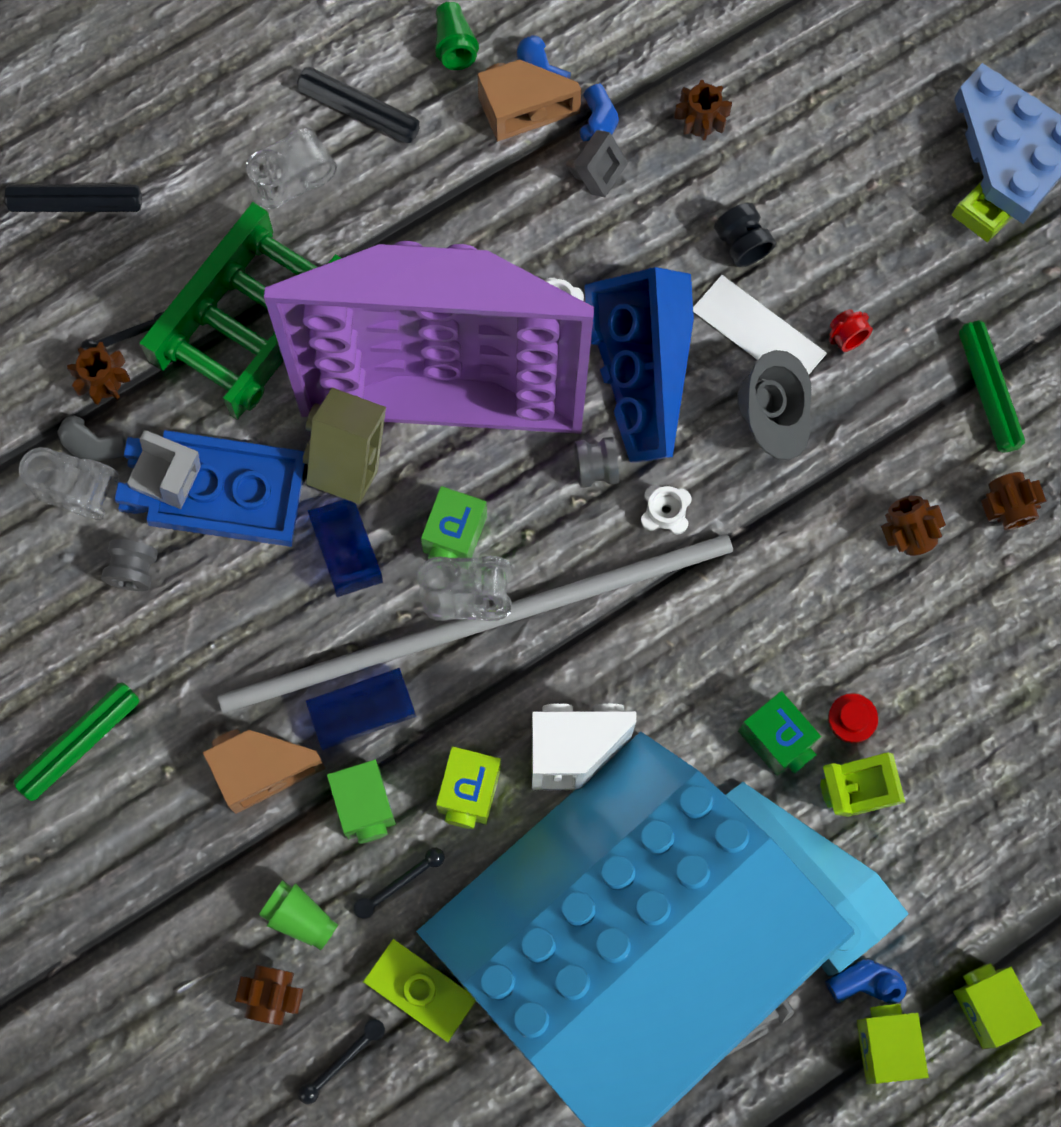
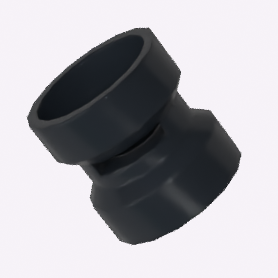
M749 202L728 210L714 225V229L720 239L728 242L730 245L729 254L737 267H746L758 262L768 255L776 245V241L770 231L761 227L759 223L761 216L754 204Z

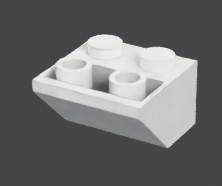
M608 703L595 705L594 712H573V706L569 704H547L542 707V712H532V790H575L582 788L631 740L636 725V711H624L623 705Z

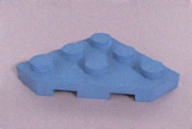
M982 63L958 90L954 98L958 113H964L968 125L965 136L973 161L980 163L984 176L981 187L985 199L1024 224L1061 179V115L1004 78L1000 73Z

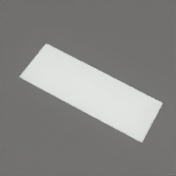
M723 275L718 278L693 307L695 314L756 360L763 354L773 350L788 351L801 361L809 375L827 354Z

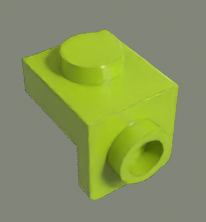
M887 752L841 765L836 763L823 765L825 778L821 779L820 782L821 792L827 807L833 808L835 815L850 817L906 803L892 753Z

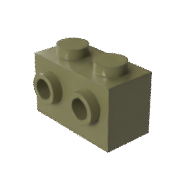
M335 388L330 389L322 404L315 403L306 421V431L311 432V438L303 455V463L308 465L306 485L360 504L378 472L386 407Z

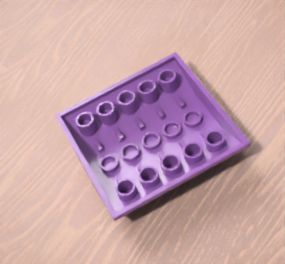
M399 241L394 245L378 244L265 287L264 300L301 417H308L312 406L315 403L322 404L330 389L335 388L385 406L384 422L577 434L582 432L594 307L490 251L477 250L473 246L466 244H454L447 248L423 247L421 244L413 241Z

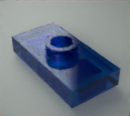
M344 499L308 510L309 520L336 597L383 583L381 570L356 503Z
M400 668L306 700L322 750L416 717Z

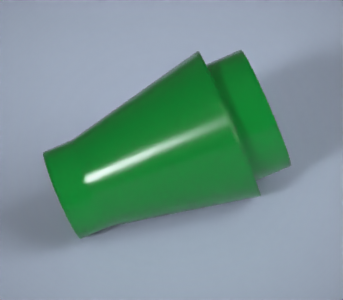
M445 2L436 9V57L450 70H463L475 62L479 43L462 13L461 6L456 2Z

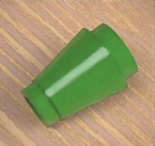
M283 880L258 914L268 921L266 927L310 946L313 945L320 951L338 926L296 883L292 887Z

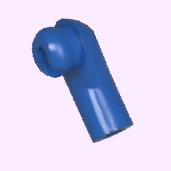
M869 959L862 960L825 981L831 996L838 1004L860 991L888 1004H896L904 999L907 992L906 984L899 972Z

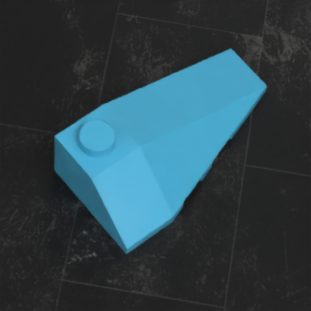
M742 782L726 794L735 805L777 843L854 929L855 934L821 965L828 976L835 975L844 970L884 938L909 914L875 871L746 783Z

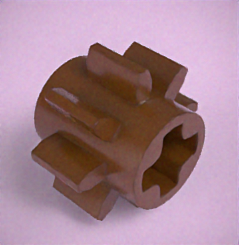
M700 80L699 84L691 90L685 87L682 88L681 103L676 104L674 119L684 120V135L691 133L701 137L704 141L715 130L720 133L724 132L727 121L726 117L730 116L732 102L722 101L723 87L721 85L715 87L705 83L704 80Z
M99 342L96 348L86 350L81 347L78 348L79 356L76 364L67 365L71 376L76 378L72 387L77 395L81 396L89 391L90 397L96 405H99L101 398H109L111 396L116 399L120 398L118 390L121 387V383L130 382L127 371L120 368L126 362L122 353L118 350L109 355L103 342Z
M1023 472L1009 473L992 480L988 484L990 493L986 494V499L981 500L988 522L995 520L998 523L1002 522L1004 530L1021 528L1039 519L1037 509L1041 508L1040 504L1047 502L1039 480L1030 482V479H1025Z
M913 495L903 497L891 504L888 513L885 515L888 523L883 524L881 528L888 546L896 545L899 552L916 556L931 551L938 544V538L942 537L939 528L944 527L946 524L939 505L930 507L928 499L923 500L922 497Z
M256 965L253 978L240 976L235 1001L247 1004L244 1018L283 1025L285 1012L298 1014L303 989L291 986L294 973Z

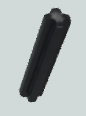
M305 67L298 77L297 84L300 92L400 141L412 143L418 135L420 121L417 118L312 67Z
M10 184L6 186L4 196L5 205L11 212H138L142 206V193L139 186L125 184Z

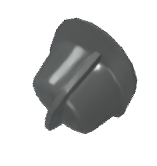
M773 350L763 354L754 363L751 373L742 381L738 391V407L742 417L749 424L755 441L767 454L781 460H791L800 456L807 447L810 434L811 381L807 369L797 357L788 351Z

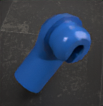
M531 35L520 41L517 47L518 60H523L570 79L571 72L549 65L544 50L546 45L542 38Z
M600 83L592 85L583 93V97L592 112L588 120L589 123L580 129V137L583 141H589L596 130L610 132L613 135L619 122L618 113L603 85Z

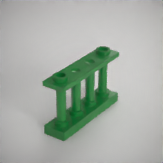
M254 202L250 204L139 343L148 362L160 370L164 371L171 361L179 359L228 391L223 399L230 416L236 420L241 417L246 409L250 411L256 407L264 394L265 384L284 360L275 332L267 341L218 309L217 303L228 290L237 289L267 309L264 300L266 286L245 273V268L255 255L260 256L264 254L295 275L318 268L272 238L274 232L268 211ZM335 254L329 263L339 260L341 257ZM200 325H210L256 355L240 377L189 344V338Z

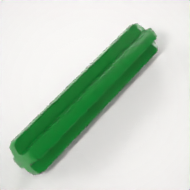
M981 320L964 324L962 329L959 330V336L997 448L1001 453L1018 450L1025 444V437L987 327Z
M120 682L116 684L14 779L13 784L15 788L26 799L30 801L36 800L139 704L138 696L125 683Z

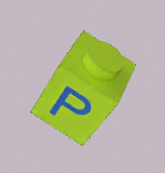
M451 747L436 804L438 813L446 815V823L466 829H474L475 822L487 825L501 770V758Z
M988 963L965 974L963 977L967 985L953 991L982 1049L997 1048L1042 1026L1012 966L995 971L993 965Z
M901 1004L870 1007L871 1018L856 1020L866 1084L929 1078L918 1012L902 1014Z

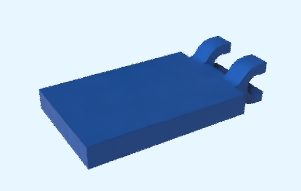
M164 430V438L196 450L199 453L201 468L182 508H176L129 488L128 483L118 482L115 502L119 503V512L133 514L148 512V526L292 547L306 464L303 463L304 451ZM127 437L124 457L128 458V467L134 468L142 453L140 439Z

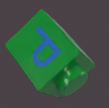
M782 690L746 719L738 730L741 736L776 776L787 768L795 774L817 755L812 747L822 737Z

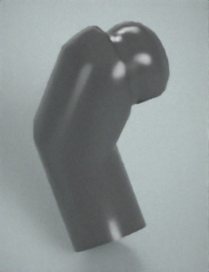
M69 416L62 421L58 429V438L62 446L81 461L95 462L124 457L126 440L123 433L97 437L84 425L85 421L80 417Z

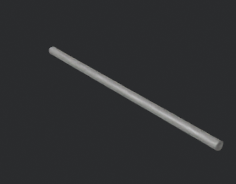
M728 534L222 693L217 695L223 714L732 553V543Z

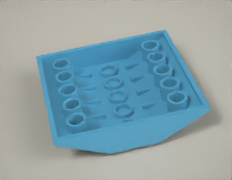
M639 732L582 788L575 789L416 931L585 1127H652L855 934L854 929L763 829L699 770L643 732Z

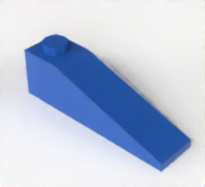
M653 267L585 284V302L594 307L591 344L598 345L604 367L600 369L604 383L611 385L617 403L614 415L629 461L631 463H639L673 457L694 322L691 274Z

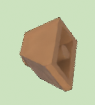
M519 59L507 64L497 63L477 74L478 98L497 142L580 114L581 87L578 82Z
M238 729L226 732L212 741V748L203 752L228 807L235 814L326 769L317 751L252 730H247L243 733H240Z

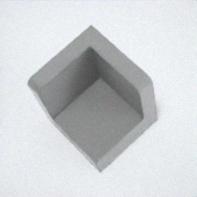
M144 430L140 437L142 453L129 477V488L181 509L201 468L199 453L196 450Z

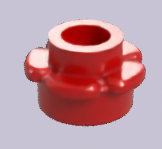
M848 309L837 315L830 323L832 330L829 334V342L832 345L837 344L843 352L851 351L860 346L869 338L873 331V328L867 322L868 314Z

